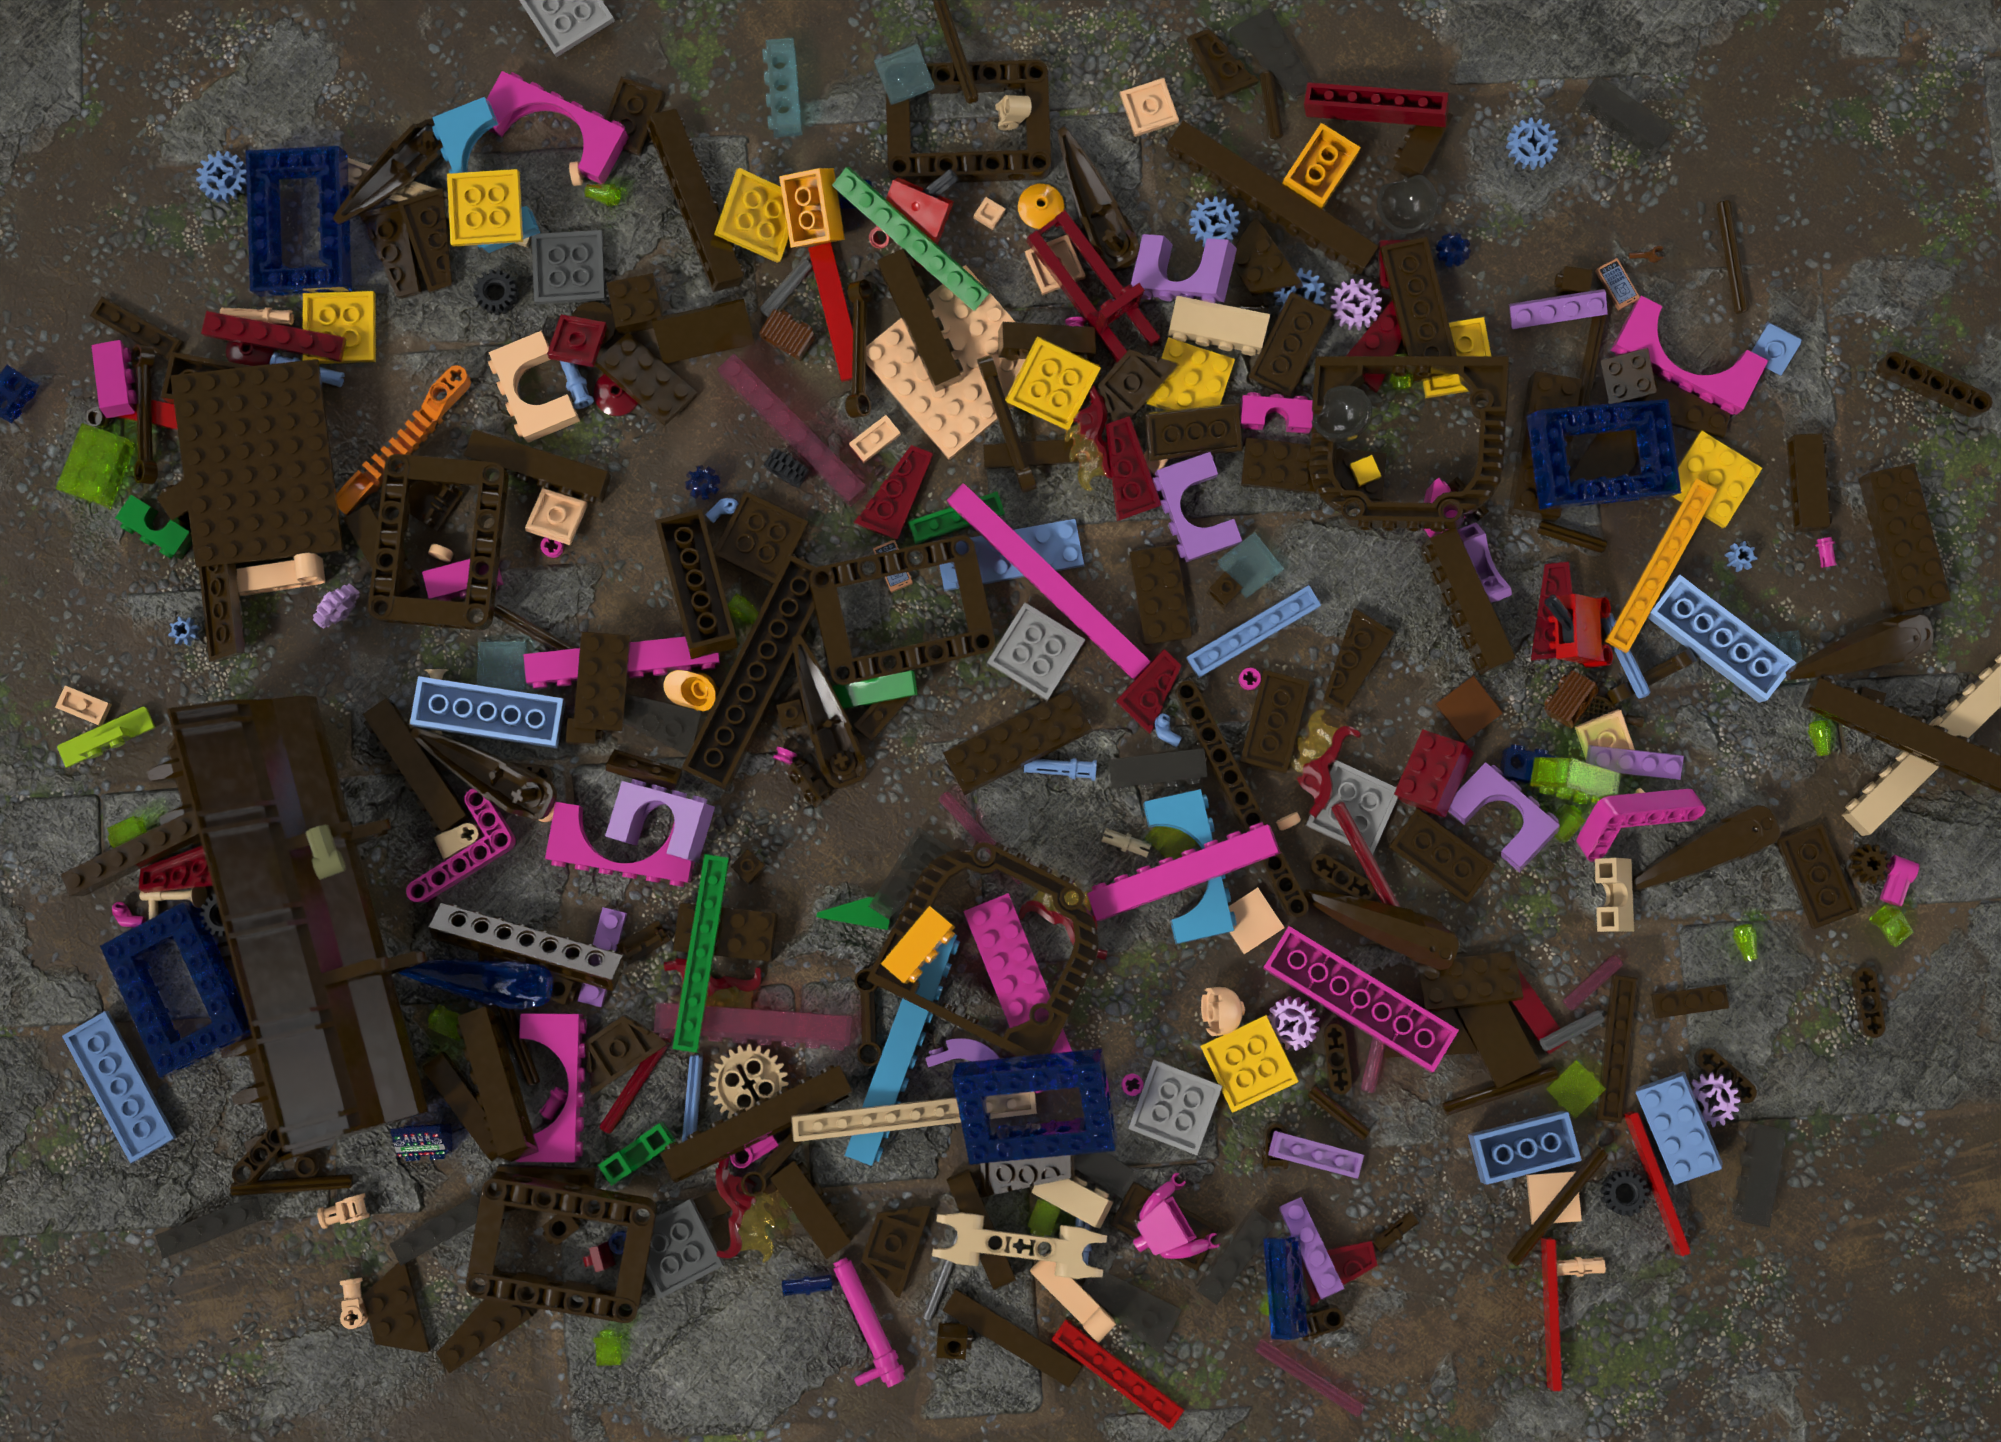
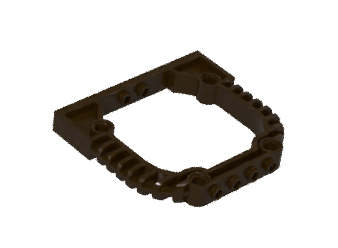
M1316 356L1309 471L1312 484L1320 498L1332 509L1342 513L1347 525L1358 527L1359 530L1369 531L1372 528H1382L1385 531L1406 528V530L1413 532L1420 531L1421 529L1444 532L1445 529L1459 527L1464 521V515L1475 512L1493 496L1502 478L1508 406L1509 356ZM1365 374H1392L1397 377H1403L1407 374H1416L1420 377H1427L1431 374H1459L1460 383L1471 393L1469 399L1471 412L1476 418L1480 419L1478 463L1473 479L1462 492L1443 493L1433 503L1371 502L1363 492L1344 490L1341 487L1335 473L1339 418L1345 417L1350 412L1351 404L1349 397L1358 387L1365 383ZM1336 400L1343 401L1342 405L1337 407L1332 404ZM1484 400L1488 402L1485 407L1476 406L1479 401ZM1357 508L1360 510L1356 516L1348 515L1351 509ZM1449 510H1455L1458 512L1457 515L1452 518H1448L1445 516L1446 512H1448Z
M980 842L973 849L947 852L934 859L920 874L866 980L1043 1069L1093 968L1098 953V931L1092 915L1083 904L1084 894L1080 888L1073 885L1075 880L1063 874L1059 878L1051 874L1053 870L1043 864H1039L1036 867L1030 864L1031 859L1020 853L1014 856L1008 853V847L996 842L995 846L987 842ZM981 849L991 851V858L988 861L983 862L978 859V852ZM966 869L981 875H989L1000 871L1052 897L1056 911L1073 922L1075 942L1072 953L1046 1004L1037 1003L1030 1009V1020L1018 1026L1008 1028L1003 1037L978 1025L979 1019L967 1013L964 1017L956 1014L957 1008L945 1002L940 1006L916 994L921 985L918 979L915 983L909 982L905 984L881 964L929 906L933 907L941 889L948 880ZM1067 893H1077L1079 901L1075 905L1067 904L1065 901ZM1039 1008H1044L1049 1013L1047 1021L1042 1023L1035 1019V1012Z

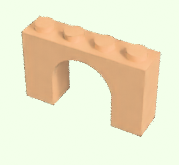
M542 331L489 352L491 360L488 363L493 374L497 373L500 379L497 382V386L502 396L505 394L509 402L505 405L510 416H515L516 418L515 430L519 438L523 437L528 443L580 422L577 412L573 407V402L568 395L542 405L527 404L519 397L518 383L521 376L528 369L551 360L547 356L549 344Z

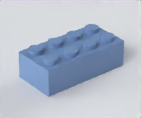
M1684 1071L1637 1088L1636 1095L1674 1185L1722 1169L1723 1162Z
M1558 1111L1468 1134L1480 1182L1486 1185L1582 1161L1569 1113L1565 1111Z

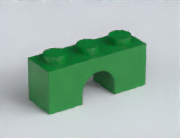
M130 495L115 519L122 522L120 527L132 535L136 531L142 535L140 540L151 547L155 543L161 547L159 552L166 557L172 559L175 556L182 560L193 544L191 532L172 520H169L163 529L155 531L153 520L159 511L135 496Z
M661 1122L641 1135L637 1140L600 1163L598 1167L612 1186L663 1152L667 1145L677 1141L665 1123Z

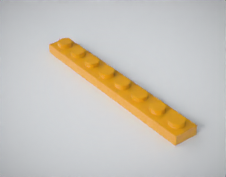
M1697 478L1693 481L1605 642L1625 653L1630 650L1717 489Z

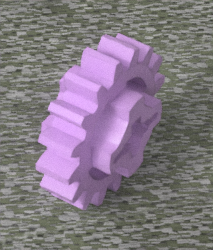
M1351 279L1350 285L1342 282L1341 289L1336 288L1334 291L1336 296H1331L1330 302L1333 305H1331L1330 311L1336 312L1333 319H1341V327L1345 323L1349 324L1348 330L1356 326L1359 331L1362 324L1370 327V320L1376 322L1378 317L1376 313L1381 311V307L1378 305L1381 304L1382 299L1376 297L1378 289L1372 291V283L1365 286L1363 285V279L1359 281V284H1355L1354 279ZM1349 293V296L1341 301L1343 296ZM1364 311H1369L1367 315H1362Z
M351 584L343 585L341 589L337 588L332 592L329 591L317 606V612L313 615V621L324 629L326 626L330 627L332 623L336 624L341 620H345L355 607V600L359 598L360 592Z
M1291 996L1284 999V1001L1281 999L1276 1002V1006L1269 1009L1272 1013L1268 1015L1269 1021H1271V1025L1280 1043H1285L1286 1050L1292 1046L1295 1051L1299 1050L1301 1045L1304 1048L1310 1045L1309 1041L1312 1042L1316 1039L1313 1033L1318 1032L1320 1029L1314 1025L1319 1021V1018L1312 1015L1316 1011L1315 1008L1309 1010L1307 1008L1309 1002L1301 1004L1300 997H1297L1294 1001H1292ZM1298 1020L1294 1026L1287 1027L1290 1022Z
M1710 1072L1707 1079L1701 1074L1700 1082L1692 1080L1691 1083L1694 1088L1691 1089L1695 1098L1702 1102L1704 1110L1701 1113L1706 1123L1711 1121L1712 1127H1715L1716 1121H1720L1722 1125H1725L1726 1117L1730 1120L1734 1119L1731 1112L1739 1111V1107L1734 1105V1103H1739L1740 1097L1734 1096L1738 1092V1088H1730L1732 1085L1731 1079L1724 1082L1722 1074L1716 1079L1713 1072ZM1713 1084V1086L1709 1089H1700L1705 1085ZM1722 1088L1727 1091L1730 1101L1723 1097L1721 1093ZM1717 1090L1716 1096L1718 1102H1714L1713 1105L1711 1104L1710 1109H1708V1098H1711ZM1718 1110H1723V1111H1724V1112L1721 1113V1114L1712 1115L1713 1112H1715V1111H1718Z

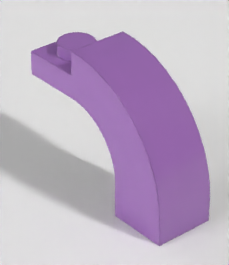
M1477 523L1457 529L1490 602H1497L1511 596V587L1498 573L1492 561L1486 533Z
M955 1038L946 1040L947 1051L940 1047L929 1051L930 1056L925 1058L928 1067L957 1058L971 1061L981 1071L986 1089L1010 1082L1007 1070L1000 1057L990 1047L973 1039Z

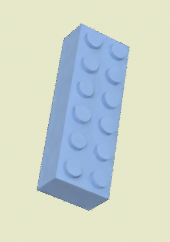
M1681 575L1674 577L1670 581L1647 617L1686 648H1691L1694 654L1759 703L1769 699L1786 677V671L1796 664L1794 660Z
M418 676L410 724L418 728L558 749L566 702L563 698Z

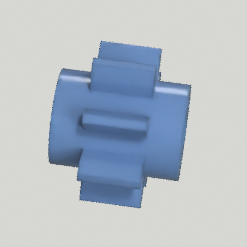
M1745 541L1739 547L1734 543L1730 546L1732 552L1725 554L1729 560L1727 566L1732 565L1736 567V572L1741 571L1743 566L1746 570L1752 568L1750 562L1757 560V557L1753 554L1755 547L1750 548L1746 546ZM1740 554H1743L1744 556L1742 560L1738 558Z
M179 616L177 622L169 624L172 627V632L168 636L176 638L175 644L181 645L184 641L186 645L191 646V641L200 639L197 636V631L201 627L193 625L194 619L190 617L185 622ZM183 629L187 630L186 634L182 633Z

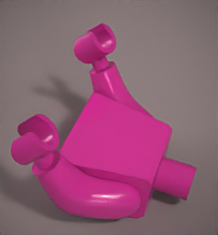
M1175 1173L1169 1182L1164 1183L1154 1191L1144 1204L1139 1216L1141 1221L1137 1224L1141 1235L1133 1240L1138 1251L1142 1252L1150 1248L1154 1255L1160 1254L1163 1258L1181 1259L1208 1250V1248L1214 1249L1220 1246L1221 1243L1215 1245L1211 1243V1237L1216 1236V1233L1208 1234L1204 1239L1194 1240L1197 1238L1173 1196L1170 1197L1175 1190H1180L1186 1182L1183 1181L1181 1184L1175 1182L1174 1179L1179 1173Z

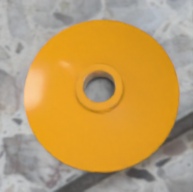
M1048 184L1029 186L1022 192L1018 201V212L1025 224L1035 229L1042 228L1064 211V201L1057 189ZM1042 200L1045 202V205L1040 207L1037 205V202Z

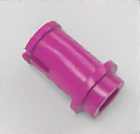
M1832 537L1817 539L1815 546L1819 549L1821 568L1837 565L1833 549L1835 541L1832 542Z
M558 1087L550 1091V1097L539 1111L542 1116L549 1120H553L562 1103L567 1101L566 1097L568 1094Z

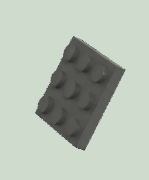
M602 230L541 233L532 236L534 303L536 305L606 301Z
M692 1198L657 1216L655 1220L646 1274L659 1299L725 1265L723 1258L716 1255L719 1250Z

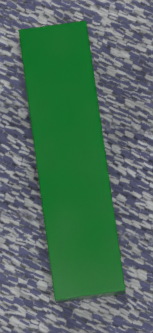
M997 491L979 497L999 517L1005 515ZM952 507L908 521L916 545L971 527Z
M914 671L877 677L846 685L832 686L843 709L918 695Z

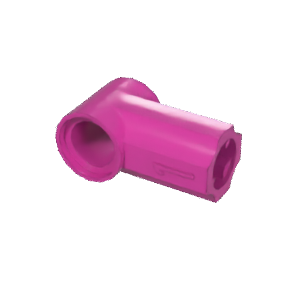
M1893 855L1890 858L1892 862L1887 864V868L1891 872L1887 873L1888 876L1880 900L1900 907L1903 905L1910 883L1915 880L1918 874L1919 864Z
M773 1135L744 1149L749 1154V1159L746 1163L738 1162L736 1154L731 1156V1162L738 1168L747 1167L779 1146Z

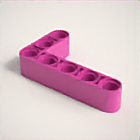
M474 789L466 793L465 803L485 837L412 881L406 888L407 897L411 901L419 903L430 901L514 848L516 844L515 836L493 801H488L483 797L482 804L475 806L473 799L479 793ZM489 814H494L495 823L488 827L485 819ZM505 834L508 842L505 846L500 847L498 845V838L500 835ZM481 847H485L487 855L484 859L480 860L477 856V851ZM463 859L466 862V868L463 872L459 873L456 865ZM443 872L445 874V882L442 885H438L436 883V876ZM422 885L425 893L421 898H417L415 890L418 886Z
M1692 789L1607 796L1596 803L1576 842L1586 858L1594 862L1595 859H1601L1605 856L1621 828L1693 821L1703 816L1706 808Z

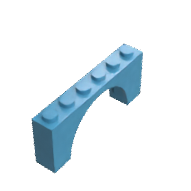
M485 97L432 117L435 126H432L433 132L437 140L441 139L443 147L440 148L445 161L450 162L452 168L449 170V173L468 172L469 156L474 145L484 133L499 125L492 106ZM527 206L521 207L523 239L540 233L533 212ZM513 243L478 245V247L491 253Z
M1201 789L1144 802L1143 806L1148 828L1163 826L1180 830L1194 839L1201 849H1205L1204 844L1213 841L1211 832H1214L1212 818H1207L1208 799L1206 794L1202 795ZM1225 874L1208 880L1205 894L1193 910L1170 921L1175 944L1234 931L1233 926H1237L1234 912H1230L1228 907L1231 897L1229 889H1224L1222 879L1226 878Z

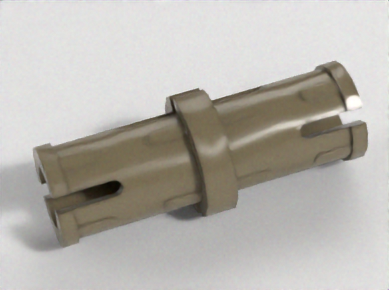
M1106 827L1104 834L1112 836L1113 839L1103 836L1101 842L1122 848L1121 851L1123 852L1128 850L1147 858L1149 852L1140 849V847L1150 850L1152 843L1133 838L1129 833L1124 835Z

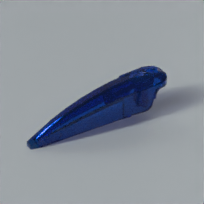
M427 960L425 963L398 972L406 977L488 1005L494 1004L509 1009L542 1006L550 1000L553 989L552 975L545 966L518 961Z

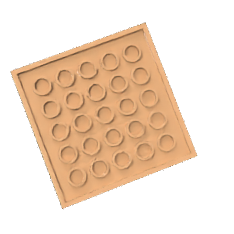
M966 265L963 266V268L969 274H971L978 282H980ZM941 284L928 295L935 308L931 311L934 317H939L943 324L944 330L941 332L944 339L949 338L954 351L951 354L954 360L959 359L964 372L961 373V381L935 392L902 318L866 346V365L950 460L998 420L977 359L988 355L992 356L1005 398L1025 359L1010 361L1006 358H999L998 330L1002 321H1015L991 293L977 310L973 311L944 284ZM1007 403L1009 410L1014 407V405Z

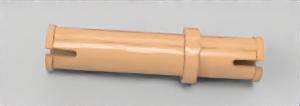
M221 307L220 314L272 324L293 325L294 322L292 310H273L271 307H265L264 309Z

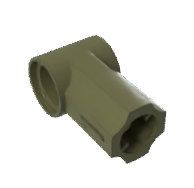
M329 825L317 826L306 831L314 856L312 858L313 866L318 878L321 880L345 871L346 867L340 851L336 849Z

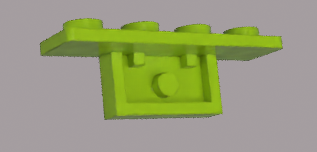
M141 707L58 745L57 748L65 767L68 768L88 758L98 757L110 748L120 747L126 741L154 729L155 725L148 709Z

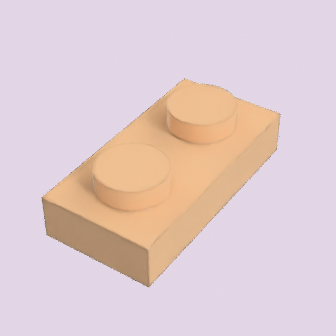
M885 415L852 440L849 446L861 461L865 463L898 438L901 433L888 416Z
M64 686L55 708L101 726L112 704L71 687Z

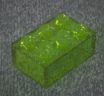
M81 423L55 489L71 497L110 510L136 444L124 437Z
M1535 757L1530 786L1540 788L1539 792L1543 794L1554 795V793H1557V798L1568 800L1573 798L1574 803L1587 804L1588 801H1591V803L1596 804L1604 797L1618 795L1621 773L1572 758Z

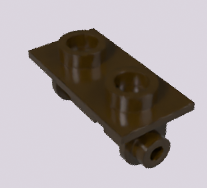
M801 758L795 764L793 762L786 771L790 781L801 789L805 800L809 804H813L815 808L831 796L829 793L830 789L820 777L814 782L811 780L817 773L807 760L804 761Z
M659 920L616 945L621 952L620 955H623V960L627 961L628 965L671 940Z

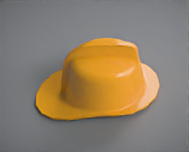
M675 670L670 672L664 681V691L673 703L698 711L711 709L716 700V694L719 692V687H716L715 681L705 673Z

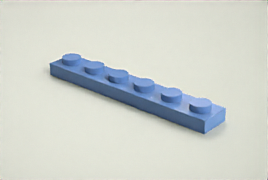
M1308 585L1189 655L1186 659L1197 677L1200 678L1316 610L1321 604Z

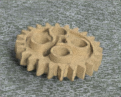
M748 1044L747 1050L743 1051L741 1045H738L737 1053L730 1048V1057L727 1058L721 1055L723 1063L715 1062L714 1065L719 1070L718 1072L710 1073L711 1076L716 1078L715 1081L709 1082L710 1086L716 1087L715 1090L710 1092V1095H718L714 1105L722 1103L720 1113L728 1110V1119L736 1111L741 1109L747 1111L755 1107L754 1103H756L748 1087L743 1088L742 1086L745 1084V1081L737 1068L738 1064L742 1066L749 1080H755L753 1088L760 1100L763 1098L770 1100L776 1097V1093L783 1086L788 1085L787 1081L781 1079L787 1075V1072L779 1071L784 1064L783 1062L775 1064L778 1056L774 1055L770 1058V1049L762 1053L761 1045H758L754 1051L751 1044ZM752 1060L758 1061L761 1065L757 1073H750L746 1068L747 1064ZM736 1073L739 1076L738 1083L733 1086L728 1085L725 1081L727 1074ZM762 1082L771 1083L772 1090L769 1094L759 1092L758 1087ZM741 1094H747L751 1097V1102L748 1106L742 1107L737 1103V1098Z

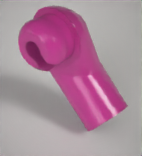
M123 902L113 904L112 913L119 925L133 928L145 927V917L133 916Z

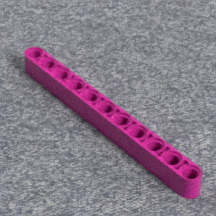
M962 483L946 500L955 511L1132 679L1135 680L1151 663L1142 652L965 484Z

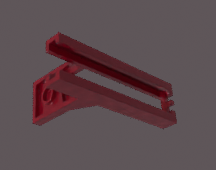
M1065 210L1027 237V244L1059 284L1081 316L1086 319L1089 327H1095V335L1116 363L1127 353V350L1108 325L1124 313L1127 314L1150 346L1159 341L1160 336L1138 308L1145 291L1140 283L1134 287L1130 284L1123 288ZM1053 226L1056 228L1062 227L1115 298V300L1111 298L1103 303L1099 312H1097L1041 237L1042 234L1049 232Z

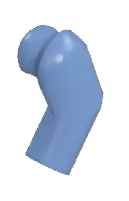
M732 498L720 499L705 515L714 523L721 515L733 514L738 506V502Z
M1160 714L1155 719L1157 736L1177 748L1182 737L1171 731L1170 717L1167 714Z

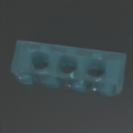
M794 38L766 40V48L762 49L763 62L768 64V71H764L765 85H769L770 93H766L767 107H771L772 114L767 116L769 130L773 129L775 137L803 135ZM778 63L786 64L781 69L775 68V65ZM779 85L787 86L784 91L776 90ZM782 107L789 108L786 113H779L778 110Z

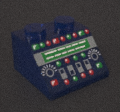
M451 1123L402 1126L390 1129L397 1157H405L406 1161H419L421 1156L430 1155V1160L445 1159V1154L452 1153Z

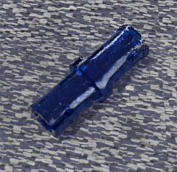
M831 1274L819 1277H809V1275H806L800 1279L782 1280L783 1296L805 1294L808 1296L814 1292L833 1291Z

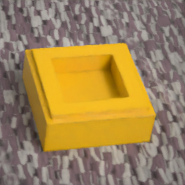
M1372 455L1349 465L1358 487L1381 478L1380 471Z

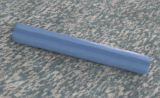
M1612 613L1608 618L1600 619L1607 636L1616 622ZM1612 646L1636 696L1639 699L1648 696L1650 689L1631 651L1629 650L1625 653Z
M691 1055L689 1057L682 1142L688 1140V1135L697 1131L703 1056Z

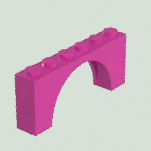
M502 71L487 97L499 124L488 131L500 137H503L507 129L518 119L534 112L552 111L572 119L580 127L584 143L578 169L584 177L601 185H604L624 145L629 139L625 127L621 123L614 120L609 122L596 111L590 113L584 110V107L574 101L569 103L558 93L552 91L550 94L544 91L537 83L531 82L529 84L523 81L521 76L513 72L508 74Z
M1641 296L1631 309L1610 351L1619 356L1648 348L1653 373L1657 374L1658 377L1677 384L1678 387L1700 396L1699 398L1711 404L1718 405L1731 415L1740 413L1748 402L1768 360L1746 350L1731 368L1718 374L1696 375L1680 369L1669 360L1659 342L1657 324L1662 306Z
M555 802L545 859L552 860L551 865L566 867V863L575 864V869L589 871L590 867L599 868L598 873L613 875V871L623 872L622 877L636 879L637 875L646 876V881L660 883L661 879L670 880L669 885L684 887V882L691 883L695 863L666 854L674 830V824L664 845L650 857L634 863L612 862L600 855L590 844L583 826V807Z
M520 1014V1038L540 1042L550 1048L560 1058L567 1072L569 1090L566 1104L558 1118L550 1126L534 1134L539 1152L518 1159L516 1162H577L579 1157L583 1155V1142H579L580 1132H583L584 1118L580 1117V1107H584L585 1102L584 1092H581V1083L585 1081V1068H582V1058L586 1056L585 1043H582V1034L586 1033L587 1022L586 1019H583V1014Z

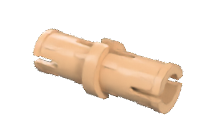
M1575 1257L1570 1260H1557V1276L1576 1275L1577 1277H1583L1584 1274L1605 1273L1603 1257L1590 1259Z

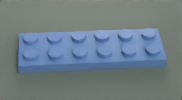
M1075 519L1013 530L1055 571L1084 566ZM983 536L970 538L975 545L983 584L1025 577ZM959 541L956 544V551L963 555L967 551V545L963 541ZM951 563L940 565L944 591L959 589L956 588L957 577L954 565Z
M104 1011L62 1036L130 1163L140 1160L177 1138L109 1011Z

